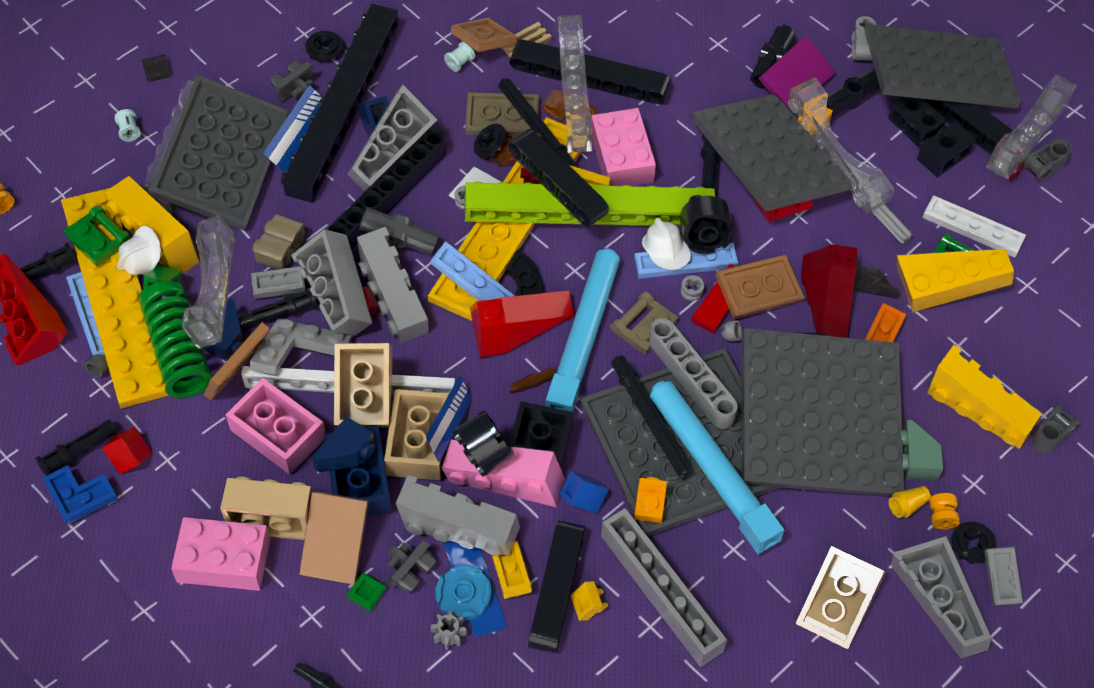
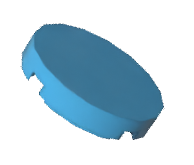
M460 565L449 569L445 575L443 574L438 579L435 588L436 602L441 612L448 615L449 611H452L453 616L456 618L462 616L463 621L473 620L481 616L489 607L492 598L491 584L481 570L469 565Z

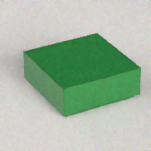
M362 573L347 593V598L371 612L387 591V588L382 583Z

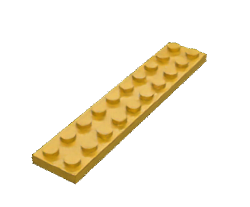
M546 117L543 122L557 140L567 147L568 154L576 162L589 141V135ZM518 161L503 182L523 184L524 178L520 177L523 166ZM476 222L458 251L499 282L506 271L507 265L517 250L520 249L536 223ZM443 273L428 294V302L472 321L470 307L478 301Z
M110 188L62 199L61 202L68 227L87 215L92 207L100 205L106 211V215L123 231L120 218L117 215L113 216L106 207L108 201L104 192ZM99 222L93 225L110 242L116 239ZM74 245L120 409L168 396L165 392V384L162 381L158 361L155 358L154 349L151 345V338L148 335V327L145 324L144 315L138 298L142 290L137 275H131L125 270L117 269L120 259L119 252L96 267Z

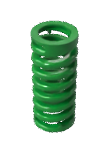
M161 281L149 285L140 293L138 298L139 304L141 305L145 324L148 327V335L151 338V345L154 349L155 358L158 361L161 378L165 384V392L173 398L193 397L206 390L212 374L206 366L207 359L203 355L204 349L200 344V336L196 332V324L192 321L193 314L189 310V302L185 299L186 292L183 285L176 281ZM176 294V296L166 297L152 304L153 301L163 295ZM194 375H199V377L192 380L178 381L182 378H188Z

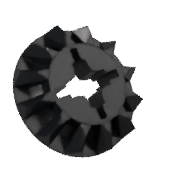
M331 31L316 32L306 41V53L309 54L310 59L316 58L318 62L326 60L329 63L331 58L337 59L338 54L342 53V39L338 34ZM320 45L323 46V47H327V46H328V47H329V50H328V49L326 50L325 48L320 49Z
M491 124L485 127L478 134L474 142L475 154L486 160L490 159L491 156L496 157L497 152L503 150L502 146L508 142L506 139L508 133L501 124Z
M978 522L960 524L955 528L950 539L952 540V550L956 551L959 559L963 558L969 561V564L974 562L982 564L986 561L984 550L996 548V539L992 531ZM979 537L977 547L974 546L972 549H968L969 541L976 540Z

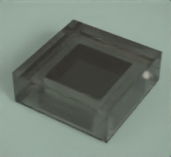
M165 54L142 60L148 82L171 77Z

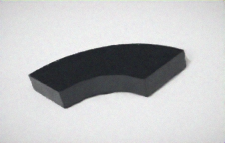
M517 250L505 271L506 274L513 278L517 285L515 296L543 293V282L538 267L526 254Z

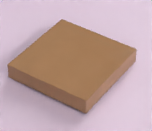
M489 17L451 26V34L478 52L516 44L517 36Z

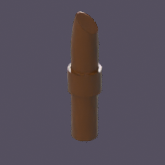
M551 367L512 383L510 393L519 392L529 387L533 388L538 386L539 383L552 379L554 373L556 374L555 369Z

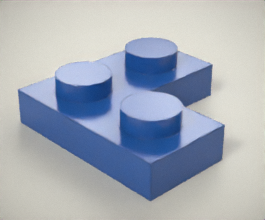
M67 465L42 478L66 525L118 500L105 474L78 486Z

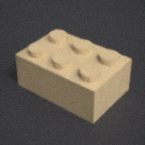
M389 343L335 344L334 426L338 427L347 416L365 428L372 426L389 428L392 413V346Z
M395 389L384 459L386 476L407 478V475H411L417 479L441 480L444 454L438 462L426 438V434L449 394Z
M247 477L227 478L220 509L224 520L227 522L266 525L270 537L305 540L312 490L311 486L300 482L284 484L270 479L254 481Z

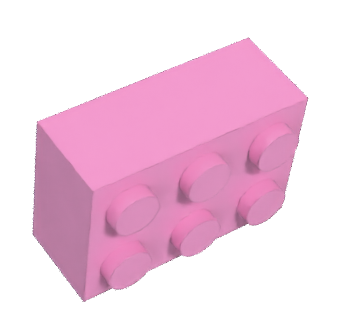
M639 108L591 115L590 135L601 173L604 176L610 177L609 186H636L654 183L656 164Z
M264 378L226 414L229 428L233 433L289 475L325 439L323 421Z
M183 517L171 567L176 582L260 591L271 540L267 526Z

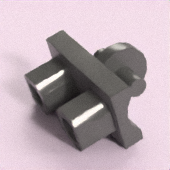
M294 60L287 67L289 75L284 77L280 73H276L271 77V86L277 93L278 101L283 104L291 97L302 96L307 87L313 85L312 64L308 61L301 64Z
M423 540L409 556L406 555L410 549L408 544L403 543L400 548L391 545L387 549V553L391 558L386 565L393 569L398 563L400 567L386 583L391 588L397 585L402 590L410 593L420 581L409 571L410 568L415 564L421 571L426 573L437 561L426 550L430 545Z

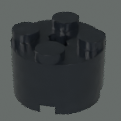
M694 195L690 197L688 203L685 204L680 212L683 239L691 251L698 254L716 253L715 249L722 246L724 249L732 241L734 229L729 207L725 200L714 196Z
M485 410L452 431L458 443L463 445L465 456L472 465L474 464L482 477L488 475L515 456L505 437L497 429L496 424Z

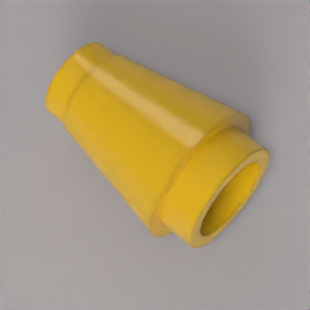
M925 486L895 492L889 499V508L897 518H907L929 501L931 497L930 492Z

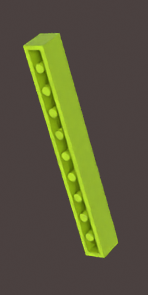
M480 181L466 182L465 222L581 224L542 184L483 183ZM590 185L603 197L609 207V213L593 225L651 226L656 218H660L662 222H671L676 226H681L680 212L685 204L688 203L690 197L694 195L715 197L714 189L704 187Z

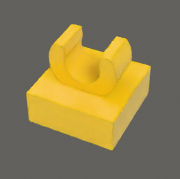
M594 581L584 582L571 594L579 621L589 620L596 613H601L608 607L607 603L601 602L600 596L604 592L602 589L596 588Z

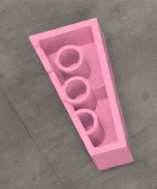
M457 440L450 441L442 470L451 483L558 507L559 494L564 485L565 477L554 452L511 447L515 456L488 475L482 477L474 464L472 465L465 456L463 445H460Z

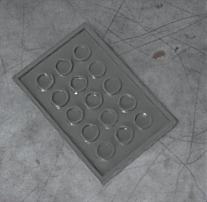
M867 24L865 35L882 95L1018 108L1021 99L999 38Z
M197 75L154 178L149 195L245 231L271 161L263 152L286 120L289 110Z
M766 95L693 112L692 121L765 212L850 190L852 182L775 95Z

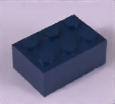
M379 426L366 427V429L373 432L375 450L370 458L364 459L356 467L329 471L332 494L369 500L366 517L392 513ZM332 433L324 434L325 441Z

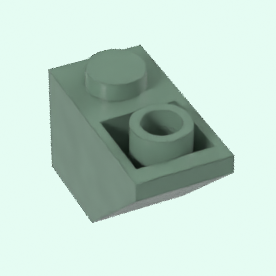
M907 420L901 431L903 443L902 468L904 469L905 480L938 482L943 471L941 444L913 420Z

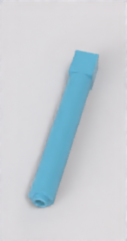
M603 249L596 252L557 373H554L546 398L547 407L574 412L581 381L620 263V257L611 249Z
M660 381L655 384L650 394L651 400L740 522L739 529L756 553L760 554L781 542L784 528L767 505L760 504L671 381Z

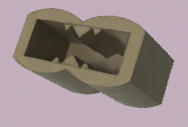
M278 214L272 220H268L264 228V234L253 245L256 262L274 269L287 268L292 260L291 255L298 250L305 237L304 223Z

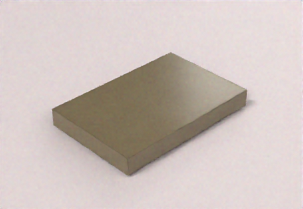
M468 92L465 135H478L485 127L491 124H501L507 131L508 136L517 137L527 129H530L503 93ZM522 94L538 114L539 94Z

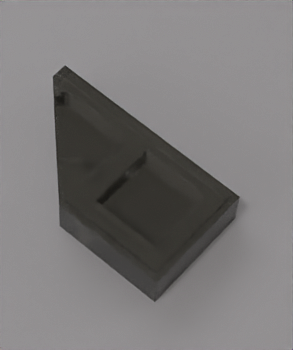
M856 265L853 291L898 299L900 292L886 279L887 276L880 269Z

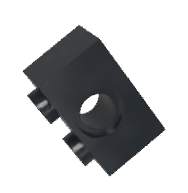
M955 121L949 126L940 128L932 138L923 140L919 146L920 151L917 160L938 178L972 153L976 138Z

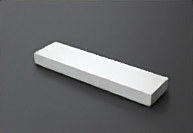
M934 195L922 217L991 248L1006 249L1007 254L1014 258L1026 236L1021 232Z

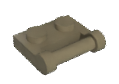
M644 291L638 296V301L620 319H615L610 324V328L616 335L646 356L652 350L649 344L652 322L659 318H666L676 325L679 317L655 301L651 294ZM644 308L648 309L650 312L632 330H629L627 326Z

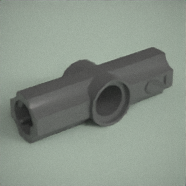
M368 207L364 212L359 229L366 232L386 227L389 233V245L396 248L409 247L431 255L438 239L437 233L413 225L412 220L406 216H389Z

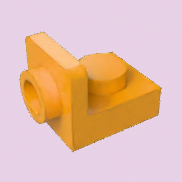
M656 477L639 479L634 520L662 523L667 487L666 481H661Z

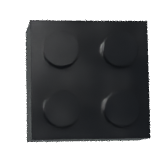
M520 401L509 442L510 447L554 452L562 470L573 428V412Z

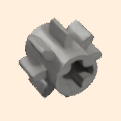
M449 611L448 615L444 616L437 614L438 623L431 625V632L437 633L434 636V643L441 642L447 650L450 645L456 644L460 646V636L467 635L466 628L461 627L464 623L463 617L456 618L453 616L452 611Z

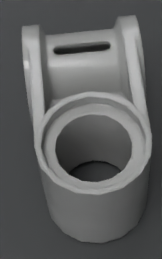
M862 16L856 20L855 31L851 36L853 60L873 61L865 35L867 24L876 25V22L871 17Z

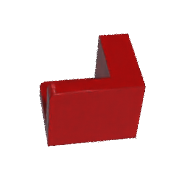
M134 426L114 436L102 447L119 474L140 465L151 454V450Z

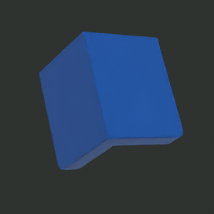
M570 471L559 495L572 506L598 513L609 489L594 478Z

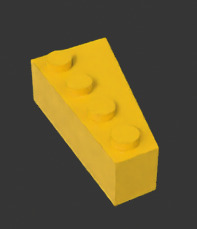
M130 176L104 192L108 201L106 207L113 216L117 215L123 225L128 230H131L133 234L141 226H148L155 232L160 242L161 255L159 263L161 265L181 270L182 274H184L199 263L188 230Z
M1006 249L897 255V271L912 313L1009 286L1013 282L1014 269Z
M953 345L937 367L927 393L936 401L953 408L959 415L976 422L982 429L991 431L1002 438L1007 444L1014 445L1020 449L1035 428L1042 413L1015 392H1006L999 379L995 376L992 378L987 377L979 370L981 365L973 359L968 362L959 354L962 350Z

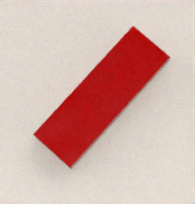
M729 264L726 269L736 266ZM718 281L691 319L692 323L714 334L730 311Z

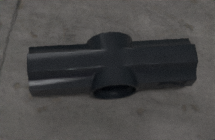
M784 24L777 26L769 43L763 45L758 63L750 78V81L756 87L761 89L765 87L758 78L786 54L791 47L796 33L790 26Z
M872 68L859 77L846 79L844 86L822 98L819 104L833 110L831 118L848 108L855 109L859 107L864 98L880 89L875 69Z

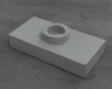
M301 267L251 273L254 299L305 291L304 278L299 271Z
M1005 547L984 550L992 606L1023 603L1015 548Z

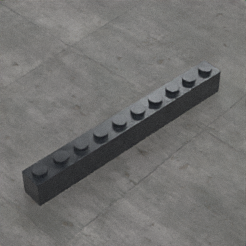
M371 4L368 12H364L361 26L355 30L351 45L346 47L342 63H338L336 75L333 80L329 81L327 93L324 98L320 99L318 111L315 116L311 117L309 129L306 134L302 135L298 151L292 154L291 165L288 171L285 170L282 174L281 184L284 187L285 196L310 203L314 202L358 111L357 106L362 103L399 27L398 10Z

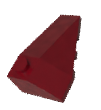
M831 244L803 255L801 282L805 287L806 299L811 308L812 321L816 333H826V336L848 337L858 251L856 247Z

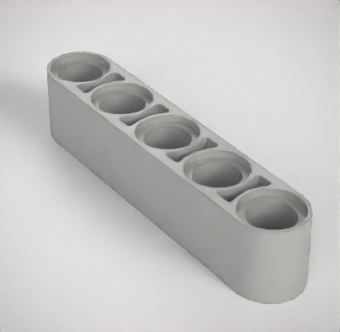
M666 318L654 320L651 324L649 336L651 348L712 424L720 429L730 428L735 421L738 408L734 397L670 320ZM703 391H710L712 394H707ZM720 410H725L728 414H723Z

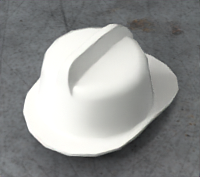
M656 218L654 224L649 227L647 234L643 237L642 245L651 260L658 267L667 270L681 269L690 261V250L682 239L679 228L674 223L662 222L660 218Z
M141 226L131 239L119 247L120 259L117 264L118 270H125L131 275L142 274L144 276L156 267L160 260L161 248L157 235L150 227Z

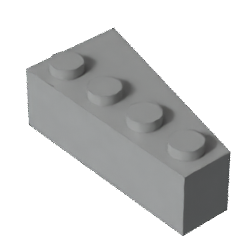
M404 85L395 93L347 173L364 192L437 121Z
M383 227L357 237L360 262L357 263L361 276L367 277L369 281L367 286L371 288L373 295L378 299L377 303L380 314L382 316L386 315L389 320L387 326L392 336L396 335L400 344L429 333L428 318L415 290L409 291L411 283L405 268L401 270L395 246H389V233L387 228Z
M324 229L291 256L294 262L299 263L301 267L299 271L303 278L308 279L312 295L320 301L319 307L331 330L355 336L371 325L372 321L347 235Z
M407 475L396 505L405 529L414 535H429L441 542H456L468 549H473L474 547L483 549L495 556L500 554L510 555L520 529L517 514L481 502L479 506L475 505L468 496L457 493L454 497L441 491V486L430 483L429 487L417 484L416 477Z
M947 536L894 552L891 567L958 656L962 659L987 651L992 638Z

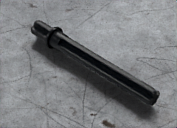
M509 78L501 79L498 88L530 129L541 137L568 165L574 166L575 161L568 154L567 147L557 140Z
M616 356L611 361V365L619 377V384L624 385L680 479L689 477L693 472V468L637 378L638 372L631 368L625 356Z

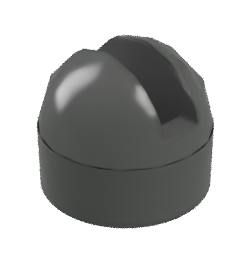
M101 354L91 356L84 364L86 370L95 377H101L108 369L106 357Z

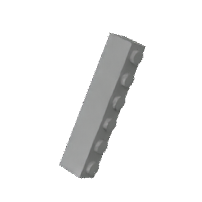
M626 508L603 521L602 539L700 668L724 653L727 642L725 636Z

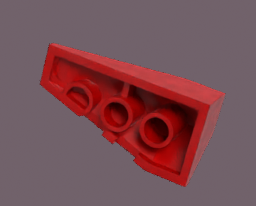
M2 253L0 256V301L3 313L0 314V322L6 325L8 335L4 337L7 350L14 364L20 366L55 350L68 332L56 310L7 254Z
M569 290L478 301L470 307L479 358L505 354L574 316Z

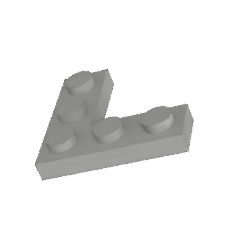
M278 318L251 359L250 370L276 376L293 346L335 356V344H351L352 335Z

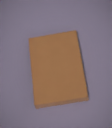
M786 254L720 270L715 274L733 320L801 303L805 299Z
M263 322L211 378L204 392V395L209 400H213L258 350L269 332V327Z
M319 491L312 492L299 575L355 584L369 500Z

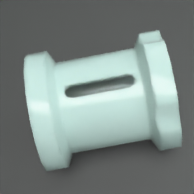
M463 41L458 44V48L453 52H448L444 55L446 64L454 72L459 71L461 65L468 60L472 61L475 58L472 47Z
M130 109L117 112L114 119L120 128L118 132L119 138L125 142H131L140 137V128L136 126L135 122L137 119L136 113Z

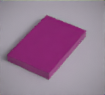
M805 36L758 79L792 113L836 71L809 38Z

